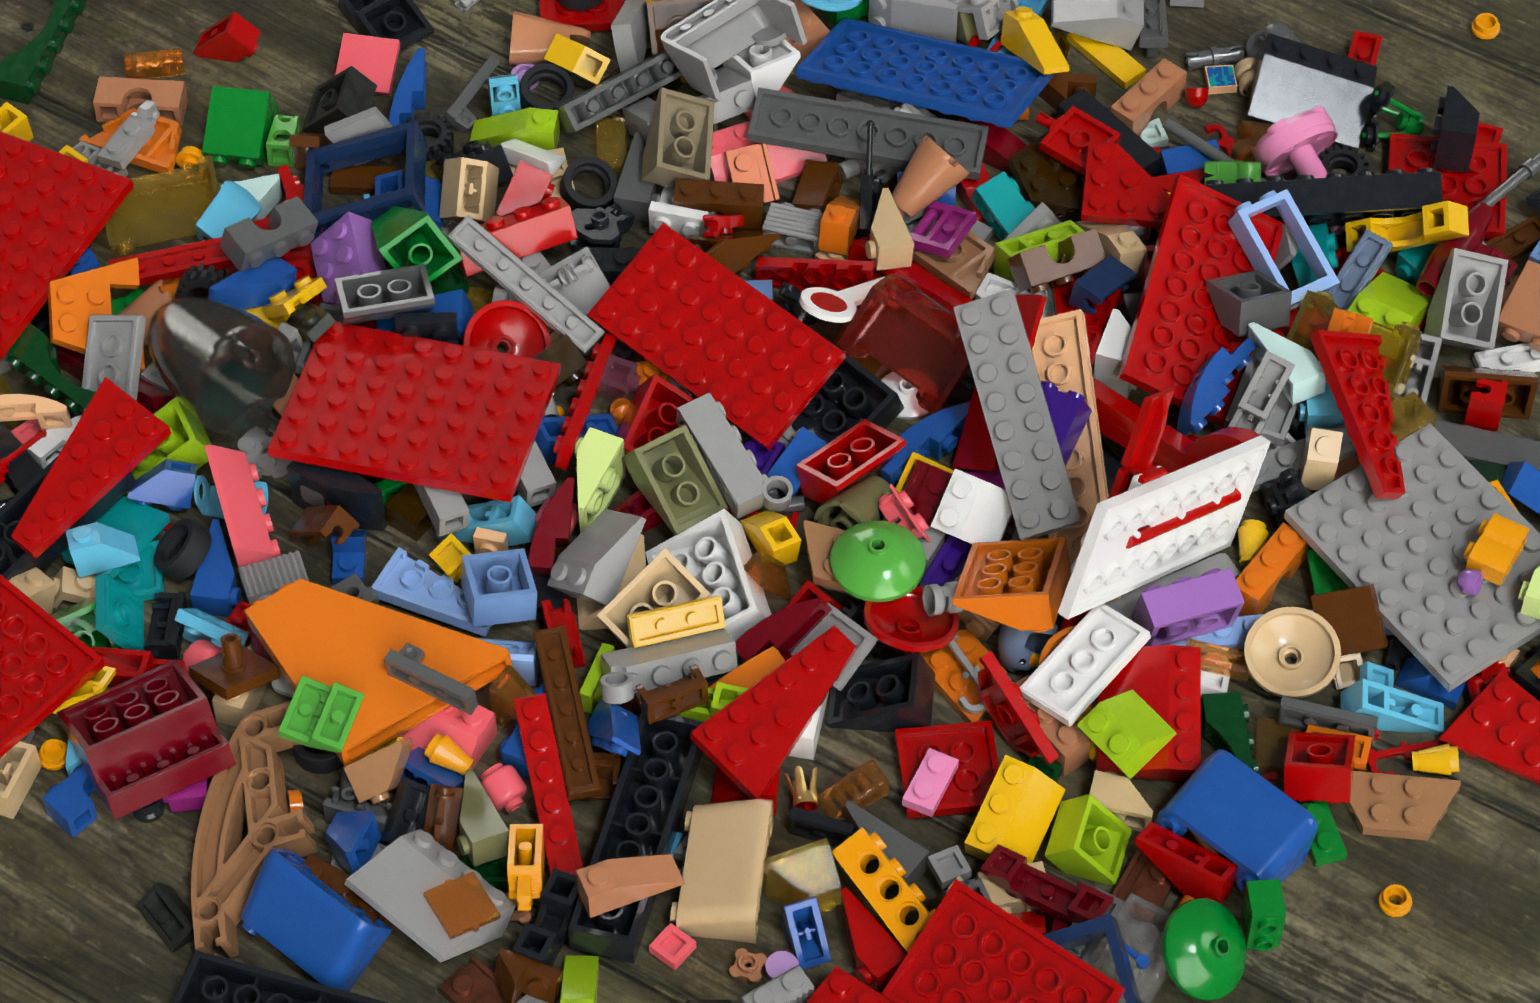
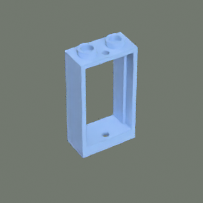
M1286 189L1276 193L1275 190H1272L1261 196L1257 203L1251 204L1248 201L1234 209L1235 214L1228 221V224L1254 270L1261 272L1289 289L1250 220V217L1276 206L1317 279L1292 291L1291 311L1329 294L1340 282L1289 191Z

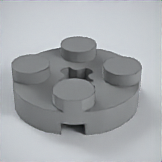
M272 419L265 420L260 425L249 429L237 443L238 451L246 453L248 464L255 462L258 476L263 479L262 475H272L273 479L287 475V466L292 462V460L271 457L268 452L263 454L264 449L268 448L278 426V422Z

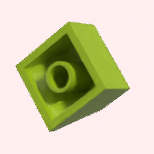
M1134 690L1101 701L1077 724L1087 737L1129 779L1139 772L1177 734Z
M1091 794L1061 801L1044 856L1065 874L1110 886L1116 885L1132 829Z

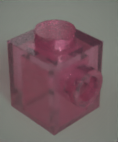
M609 354L600 380L599 391L628 399L630 392L636 393L641 380V376L637 375L638 364Z

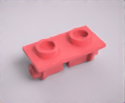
M890 484L889 487L893 493L890 495L885 494L878 499L879 510L888 522L895 523L901 519L897 523L898 525L911 531L918 539L924 537L928 543L931 542L925 532L929 526L919 512L914 515L910 508L914 506V503L904 490L898 492Z

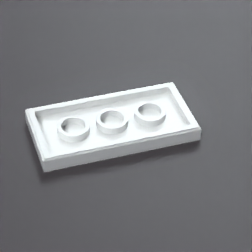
M1104 603L1092 608L1019 687L1022 697L1070 727L1151 638L1150 631Z

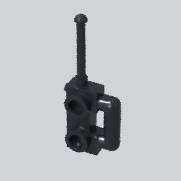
M872 120L866 123L867 152L866 169H864V175H861L860 229H871L878 206V196H881L882 180L877 179V175H873L872 169L873 125H875Z

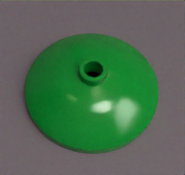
M1199 898L1182 903L1169 916L1163 931L1162 954L1167 972L1175 985L1186 995L1203 1001L1219 999L1232 992L1242 978L1246 964L1245 939L1234 915L1217 901Z

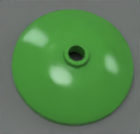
M867 521L850 527L837 538L830 555L831 572L838 585L848 594L871 602H888L907 595L920 583L926 566L925 551L919 539L905 527L888 521Z

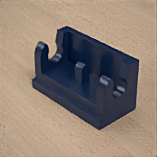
M1110 255L1075 281L1068 304L1093 315L1097 310L1090 306L1087 301L1091 300L1092 303L1101 305L1104 299L1116 290L1125 291L1129 288L1126 283L1135 279L1136 272Z

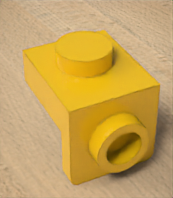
M452 533L429 554L455 583L461 579L462 556L471 555L470 551Z

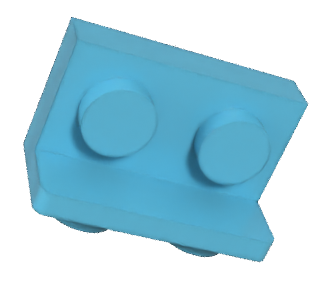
M179 608L174 619L185 625L183 628V638L191 642L204 639L222 647L221 636L235 633L241 636V645L244 646L249 632L197 608Z

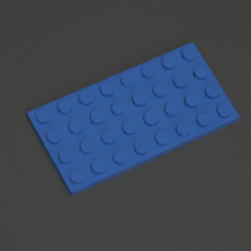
M845 17L796 67V78L805 79L810 83H822L839 90L847 89L860 92L864 96L873 95L886 98L890 102H903L911 104L916 108L937 110L945 115L954 114L966 117L971 121L988 122L1001 128H1011L1054 76V74H1042L1020 57Z

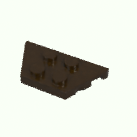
M1048 132L1010 158V170L1025 201H1029L1035 209L1043 202L1054 213L1066 215L1067 210L1082 212L1084 186L1077 172L1039 150L1040 142Z

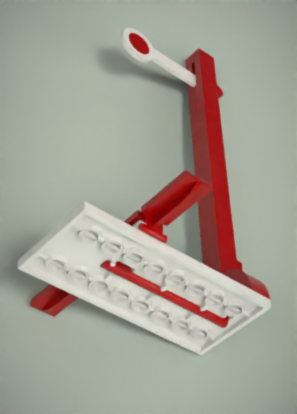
M870 236L853 241L848 250L849 256L847 260L872 261V259L867 258L865 249L866 242L870 241ZM912 262L911 267L876 270L875 268L874 280L840 291L822 287L807 288L802 291L799 303L806 312L819 319L844 323L854 319L857 311L856 306L888 295L908 308H911L924 296H927L960 332L953 307L973 300L931 274L918 263ZM1093 377L1100 432L1126 448L1121 461L1123 467L1118 469L1108 499L1097 503L1088 530L1081 538L1080 545L1082 547L1078 558L1071 566L1070 572L1072 574L1058 613L1064 617L1060 631L1067 627L1076 626L1094 607L1230 547L1271 441L1254 431L1241 427H1226L1201 438L1194 434L1184 436L1166 424L1168 408L1175 389L1168 388L1145 397L1140 408Z

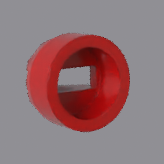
M1186 87V102L1192 107H1202L1208 100L1209 88Z

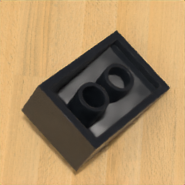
M920 653L860 665L842 691H839L834 686L831 687L827 725L830 728L895 732V729L931 726L936 673Z

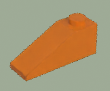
M839 195L828 203L820 221L818 250L847 256L849 247L860 225L859 198Z

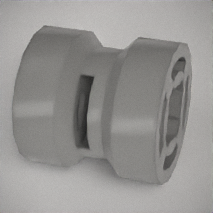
M958 581L946 582L944 586H939L938 584L925 585L922 592V601L927 615L931 617L941 615L944 611L950 614L963 611L962 608L954 606L952 601Z

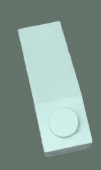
M1255 322L1248 324V337L1257 346L1253 353L1260 362L1266 351H1269L1295 364L1283 389V393L1292 405L1325 392V373L1320 361L1316 359L1310 350Z

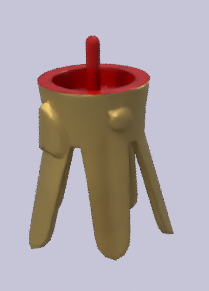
M800 766L795 767L793 785L788 774H784L793 795L794 807L808 811H814L819 807L816 790L817 767L812 770L809 790H807L803 770Z

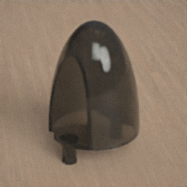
M186 297L171 300L161 305L150 318L147 333L148 346L159 375L177 400L198 421L215 433L233 435L257 427L268 437H273L274 433L269 429L275 432L280 420L271 415L272 405L277 399L285 397L294 374L295 358L288 338L281 331L257 316L217 300Z

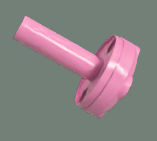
M1318 106L1274 123L1267 129L1266 134L1260 138L1251 152L1256 162H1261V170L1264 171L1266 176H1278L1295 169L1298 176L1313 175L1314 178H1326L1328 172L1318 155L1324 152L1325 148L1333 144L1338 133L1324 107ZM1345 226L1328 227L1330 232L1335 233V235L1346 231Z

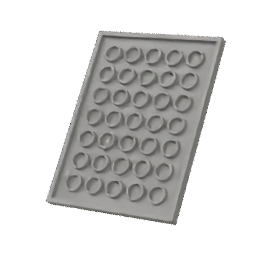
M1430 423L1398 442V446L1394 448L1395 457L1401 462L1406 492L1400 498H1375L1364 468L1360 465L1287 509L1284 519L1349 588L1374 583L1379 612L1385 626L1449 692L1540 634V620L1521 614L1523 600L1518 599L1523 582H1530L1534 570L1540 566V533ZM1497 513L1530 528L1527 542L1501 586L1483 579L1477 596L1466 594L1460 590L1457 579L1461 571H1464L1466 568L1467 560L1463 559L1464 553L1471 541L1476 543L1479 539L1477 532L1484 519L1489 521L1493 514Z

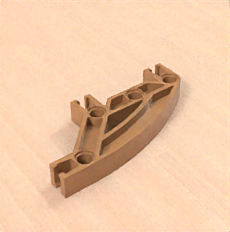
M290 701L252 712L240 721L229 741L236 765L213 775L197 828L191 871L192 921L195 950L218 956L217 953L213 954V940L215 939L216 946H221L230 958L239 956L236 926L241 920L240 913L262 863L272 847L292 850L301 857L308 856L310 853H317L316 842L309 836V834L315 833L314 824L303 809L288 812L284 767L282 760L277 755V752L293 748V745H300L277 736ZM247 818L248 834L241 842V837Z

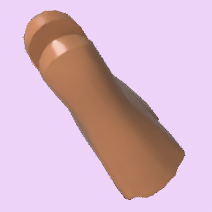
M514 11L509 66H516L518 64H550V62L543 58L556 33L577 43L586 44L591 41V31L578 26L562 24Z

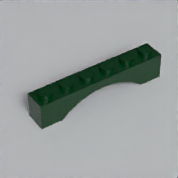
M54 0L51 16L40 34L28 45L3 59L0 64L1 99L30 104L34 95L39 93L41 82L45 75L50 73L56 55L61 53L68 33H72L79 13H83L86 0Z
M29 323L6 353L9 356L6 358V362L15 371H25V376L34 385H44V390L54 400L57 401L59 398L64 400L63 404L75 415L79 412L81 414L84 413L96 391L78 387L62 376L56 348L50 343L46 334L31 323Z
M1241 692L1202 694L1201 725L1203 738L1216 750H1226L1259 774L1257 759H1252L1251 751L1254 750L1253 732H1247L1246 726L1250 719L1248 704L1242 703Z

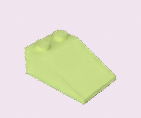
M591 427L584 438L580 437L574 449V454L577 455L576 473L580 534L604 509L608 508L626 476L625 463L622 459L625 456L624 439Z

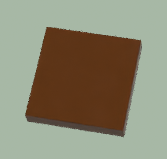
M1374 583L1311 596L1314 612L1328 621L1335 630L1340 641L1341 656L1388 646Z

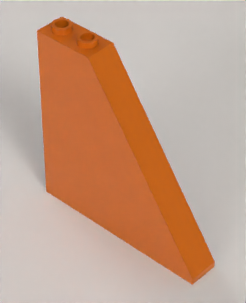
M301 578L293 583L283 585L274 594L265 599L255 601L249 608L244 610L250 628L273 662L279 666L280 672L294 692L303 675L331 687L335 682L365 694L342 752H335L344 766L355 762L451 706L389 676L384 658L390 649L399 653L407 643L418 647L425 654L422 662L423 665L471 687L475 691L513 669L510 653L504 647Z

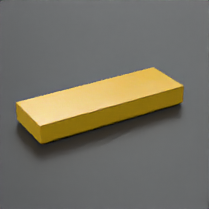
M1071 32L1067 34L1068 43L1124 90L1146 75V68L1122 48Z
M719 595L626 615L630 642L633 648L726 628L722 600Z

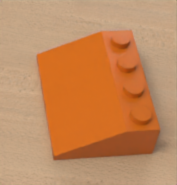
M1066 537L973 543L952 599L953 605L1021 631L1031 630L1032 632L1041 633L1054 629L1058 610L1071 573Z

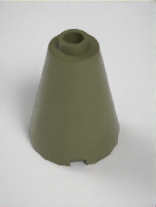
M870 476L824 502L817 509L814 522L818 520L819 524L847 530L862 522L881 521L883 513L878 508V499L885 494H892V490L888 482L883 478Z

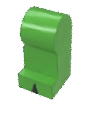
M281 114L274 116L266 142L268 166L281 167L288 165L291 168L295 167V147L290 146V135L300 133V116H285Z
M1205 162V185L1209 180H1222L1224 184L1236 183V180L1241 178L1254 179V182L1261 181V162Z

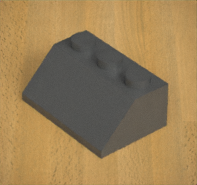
M425 264L334 278L338 309L343 325L360 324L378 319H390L395 317V313L432 311L435 305V298Z

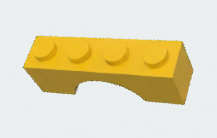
M1452 201L1422 206L1421 212L1409 216L1396 218L1370 217L1345 223L1347 252L1349 253L1353 251L1366 229L1392 242L1393 247L1390 252L1469 236L1467 206Z

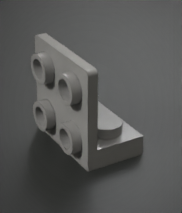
M949 0L958 6V12L973 13L978 37L982 40H989L1002 30L1005 11H1013L1019 7L1018 0Z

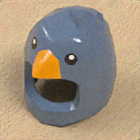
M1001 624L997 638V652L1002 666L1011 672H1029L1037 668L1040 653L1048 640L1056 634L1058 626L1054 625V629L1036 633L1031 630L1021 631Z

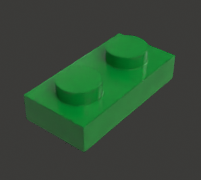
M1311 801L1300 804L1313 815L1318 826L1308 851L1314 867L1346 860L1347 851L1327 802Z

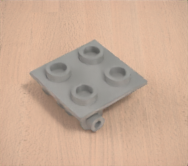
M588 246L538 274L586 316L610 287Z

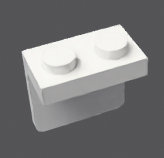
M670 187L663 188L659 202L651 201L648 210L649 233H655L661 224L664 223L684 238L689 235L703 234V232H707L708 228H704L702 217L704 215L717 214V212L709 213L707 211L673 205L675 189Z

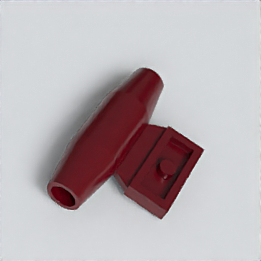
M1475 202L1468 208L1469 236L1440 241L1434 247L1416 283V287L1422 295L1433 298L1452 248L1508 260L1505 284L1518 265L1498 248L1482 244L1494 217V212L1489 205L1483 202Z

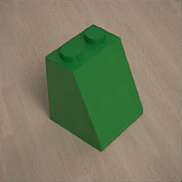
M212 86L202 154L210 164L227 166V163H234L244 169H255V166H265L267 159L266 142L274 116L280 113V108L269 91Z
M394 206L371 222L378 250L394 269L425 264L429 281L431 282L463 259L427 212Z

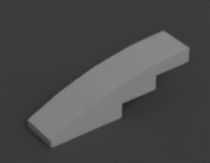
M1266 351L1228 427L1246 428L1261 435L1295 364Z

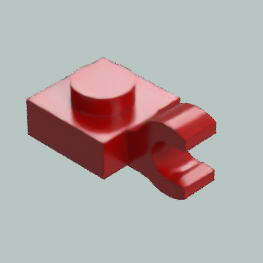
M715 214L702 217L704 228H708L707 232H703V237H718L720 234L733 233V228L744 226V214Z

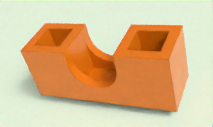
M1284 522L1236 578L1245 602L1240 611L1244 616L1261 614L1272 601L1274 590L1280 579L1285 577L1289 580L1306 560V551L1309 544L1294 528Z

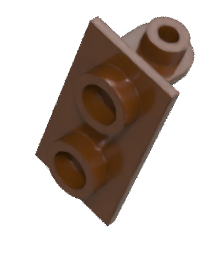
M431 783L423 831L431 834L436 842L446 850L454 853L464 788Z

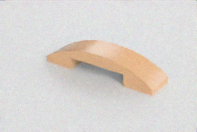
M27 394L0 395V422L38 419L41 429L72 427V420L67 406L60 402Z

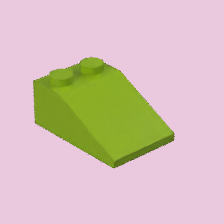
M1382 272L1359 292L1347 311L1372 318L1373 324L1370 334L1381 335L1382 344L1378 347L1379 353L1396 360L1410 340L1412 331L1415 332L1427 315L1432 298L1422 295L1416 286L1386 272Z
M177 397L155 412L154 415L167 424L172 433L131 470V473L135 480L166 459L198 464L197 470L206 464L208 457L204 446L210 445L211 442L197 412Z

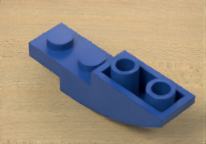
M1249 337L1230 354L1222 346L1199 368L1185 392L1180 407L1177 423L1178 432L1185 436L1191 431L1195 435L1208 423L1204 419L1209 413L1213 417L1225 405L1222 399L1230 392L1226 385L1234 378L1231 372L1234 369L1238 372L1241 371L1252 360L1249 354L1257 347Z
M970 402L940 410L903 432L900 437L906 440L907 445L882 468L881 478L896 488L912 452L926 458L931 456L937 461L946 453H951L961 437Z

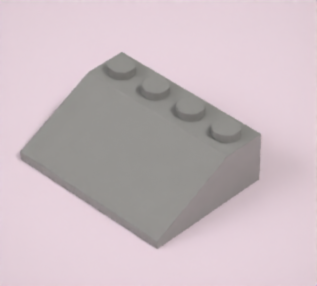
M421 829L397 838L349 876L344 883L440 963L502 937L516 907L502 891L490 885L477 871L470 869L453 852L446 850L436 842L431 834Z

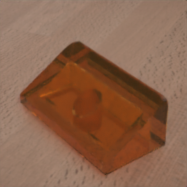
M758 550L743 566L744 570L762 588L789 600L792 594L784 563Z

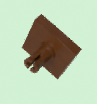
M235 633L221 636V654L188 667L189 676L193 681L225 700L280 678L279 666L241 645V636Z

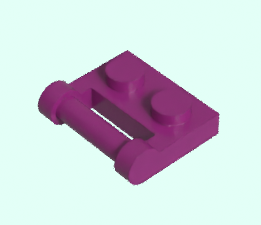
M937 201L932 202L925 208V215L913 231L909 232L914 242L913 252L918 249L950 258L976 223V212ZM935 220H938L936 224L933 226V228L930 230V232L927 234V236H924V234L927 232V230L930 228Z

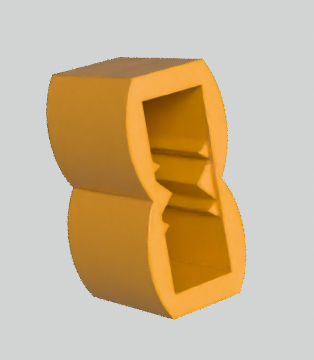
M1494 513L1489 521L1484 519L1477 532L1479 539L1476 543L1471 541L1464 553L1463 559L1467 560L1465 570L1475 569L1483 571V579L1501 586L1527 542L1530 528L1497 513Z

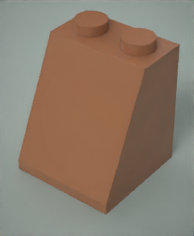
M1528 260L1500 313L1498 328L1500 334L1505 339L1512 342L1519 340L1527 343L1538 352H1540V264Z

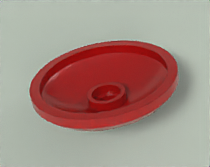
M501 300L487 304L474 313L465 327L462 345L498 352L497 345L502 344L505 347L506 354L533 358L551 345V338L546 324L524 304L516 301Z
M916 586L907 595L893 601H866L863 612L865 625L878 640L894 649L912 653L930 652L949 644L957 635L959 615L958 613L950 614L947 611L938 616L930 617L927 615L922 601L923 587Z

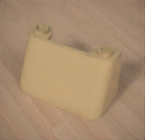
M750 799L694 805L693 812H686L684 829L689 831L682 876L684 884L681 885L679 901L672 902L670 922H676V927L688 936L756 944L758 934L756 922L758 920V912H760V896L767 848L770 837H772L774 823L773 800Z

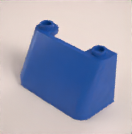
M1222 749L1214 751L1204 760L1161 809L1155 821L1156 824L1180 836H1183L1190 829L1238 866L1235 879L1242 893L1245 892L1247 881L1280 879L1282 883L1304 863L1318 827L1315 818L1308 810L1231 753Z
M272 847L262 863L240 913V918L244 921L241 926L254 936L258 937L260 934L316 979L318 984L349 992L393 929L381 919L373 923V920L365 915L367 912L361 908H355L310 872L312 869L307 865H303L306 860L296 852Z

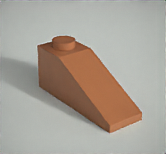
M672 854L607 859L576 870L578 892L590 918L684 884Z

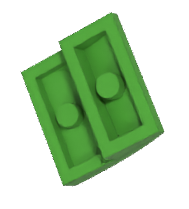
M302 675L277 736L308 747L341 753L365 694L335 682L331 687Z

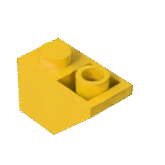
M558 33L555 34L543 58L592 85L599 84L611 60Z
M766 510L740 521L746 535L770 572L797 561L802 540L787 516Z

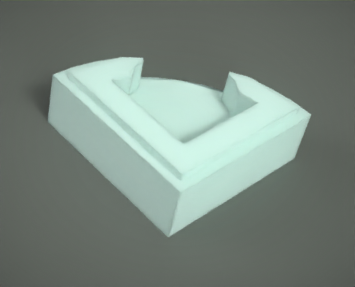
M1159 118L1150 121L1140 135V138L1151 147L1160 148L1168 146L1169 138Z

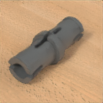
M1241 44L1224 48L1212 46L1208 48L1209 50L1184 53V65L1187 71L1205 68V66L1234 64L1244 59Z

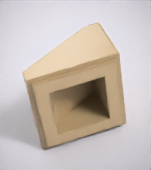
M1361 652L1341 656L1338 671L1332 680L1336 690L1350 687L1360 680V665L1363 664Z

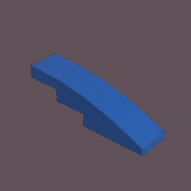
M418 48L398 84L389 115V122L392 126L407 123V119L410 117L414 120V110H426L427 66L425 48Z

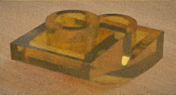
M618 117L596 121L597 158L608 163L614 172L622 171L627 158L628 146L626 118Z

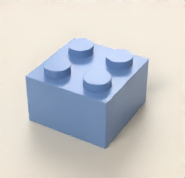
M524 548L462 556L461 586L473 627L536 620L537 589Z

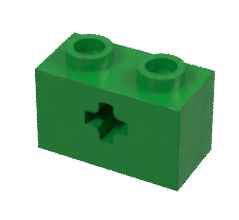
M1280 879L1246 882L1240 914L1246 950L1268 951L1280 947L1286 918Z

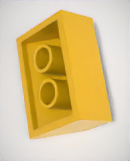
M1005 755L965 840V852L986 861L999 844L1027 857V864L1033 863L1066 789L1037 768Z

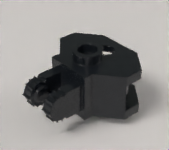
M613 204L606 209L600 206L596 209L576 208L572 211V216L578 238L570 241L571 249L578 252L580 247L587 246L620 248L621 235L634 224V214L626 212L621 215L622 209L617 204Z
M1288 468L1279 473L1278 480L1262 484L1261 493L1265 509L1276 531L1283 522L1291 526L1284 519L1285 511L1312 495L1310 489L1304 487L1294 468Z

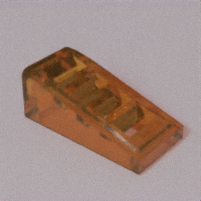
M872 759L820 793L817 801L828 817L841 820L845 818V804L848 801L844 792L848 791L853 798L851 802L860 808H864L889 795V780ZM860 785L864 792L860 793L856 786ZM836 797L842 807L838 809L831 799Z

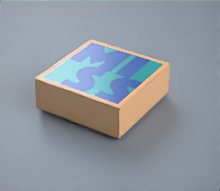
M1233 65L1205 66L1204 76L1206 86L1209 88L1208 95L1237 93V81Z

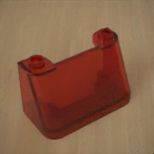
M894 274L885 276L871 287L837 343L851 358H866L871 355L918 389L915 396L919 406L933 413L940 411L971 369L955 314L905 279Z

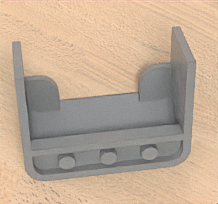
M714 0L664 31L660 37L665 51L689 85L715 100H718L721 96L716 84L718 76L714 68L755 42L766 47H774L787 37L802 45L807 43L796 5L789 0Z

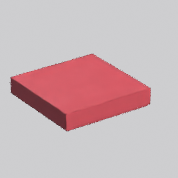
M343 33L335 75L353 66L377 85L374 95L390 97L401 45L400 40Z

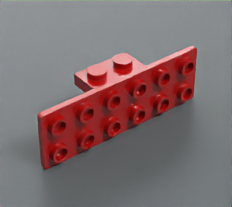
M1016 295L1032 350L1043 315L1046 297L1042 295ZM975 385L952 467L962 471L997 472L999 467Z

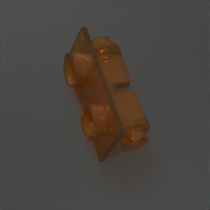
M181 47L123 55L127 78L153 79L185 74Z

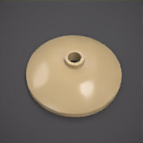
M1282 607L1262 615L1251 626L1244 644V660L1249 674L1261 688L1279 697L1285 696L1299 699L1317 694L1331 683L1340 665L1341 646L1333 627L1319 614L1300 607ZM1292 657L1296 660V663L1288 664L1285 659Z

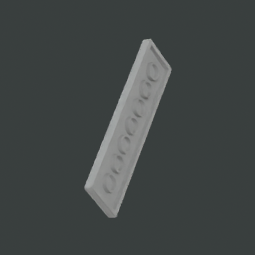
M1013 288L953 307L1020 540L1037 538L1082 524Z

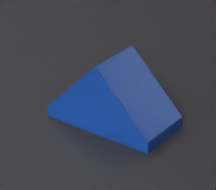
M813 896L784 905L783 931L792 954L797 958L802 970L832 961L817 898Z

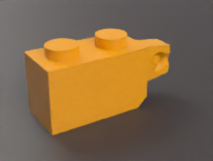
M510 824L507 860L509 899H517L518 911L531 910L532 899L541 898L545 860L543 824Z

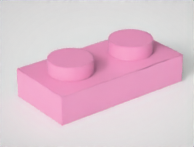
M929 748L902 798V806L933 817L959 767V759Z

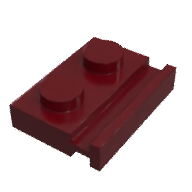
M918 460L905 492L914 503V506L910 508L915 515L919 512L927 525L931 526L952 474Z

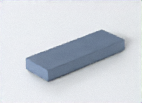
M1366 229L1336 276L1340 283L1329 294L1324 295L1319 303L1320 308L1330 313H1333L1334 307L1347 311L1359 292L1370 284L1392 249V242Z

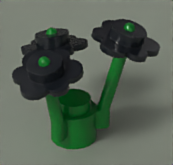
M1389 81L1376 86L1371 94L1368 110L1371 116L1368 124H1365L1361 131V140L1369 152L1375 151L1379 139H1389L1390 133L1421 135L1425 126L1426 119L1422 112L1412 110L1391 98L1395 92V86L1390 84ZM1390 104V105H1392L1393 107H1395V108L1401 110V112H1399V111H1397V110H1394V109H1392V108H1389V107H1387V106ZM1382 111L1397 117L1395 127L1400 132H1379V124L1374 122L1378 113Z

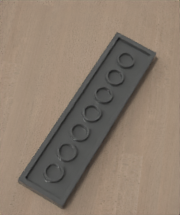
M758 88L747 141L866 161V123L872 120L875 123L873 125L872 162L906 168L919 142L926 134L970 172L966 178L979 180L989 126Z

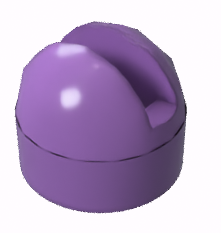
M1475 569L1461 571L1457 579L1460 590L1466 594L1477 596L1483 581V571Z

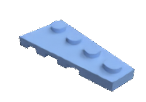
M400 547L397 548L371 586L379 600L467 631L486 636L492 625L473 627L463 589L454 585V580L447 575L439 576L429 570V565L422 560L414 561L409 558L407 551Z

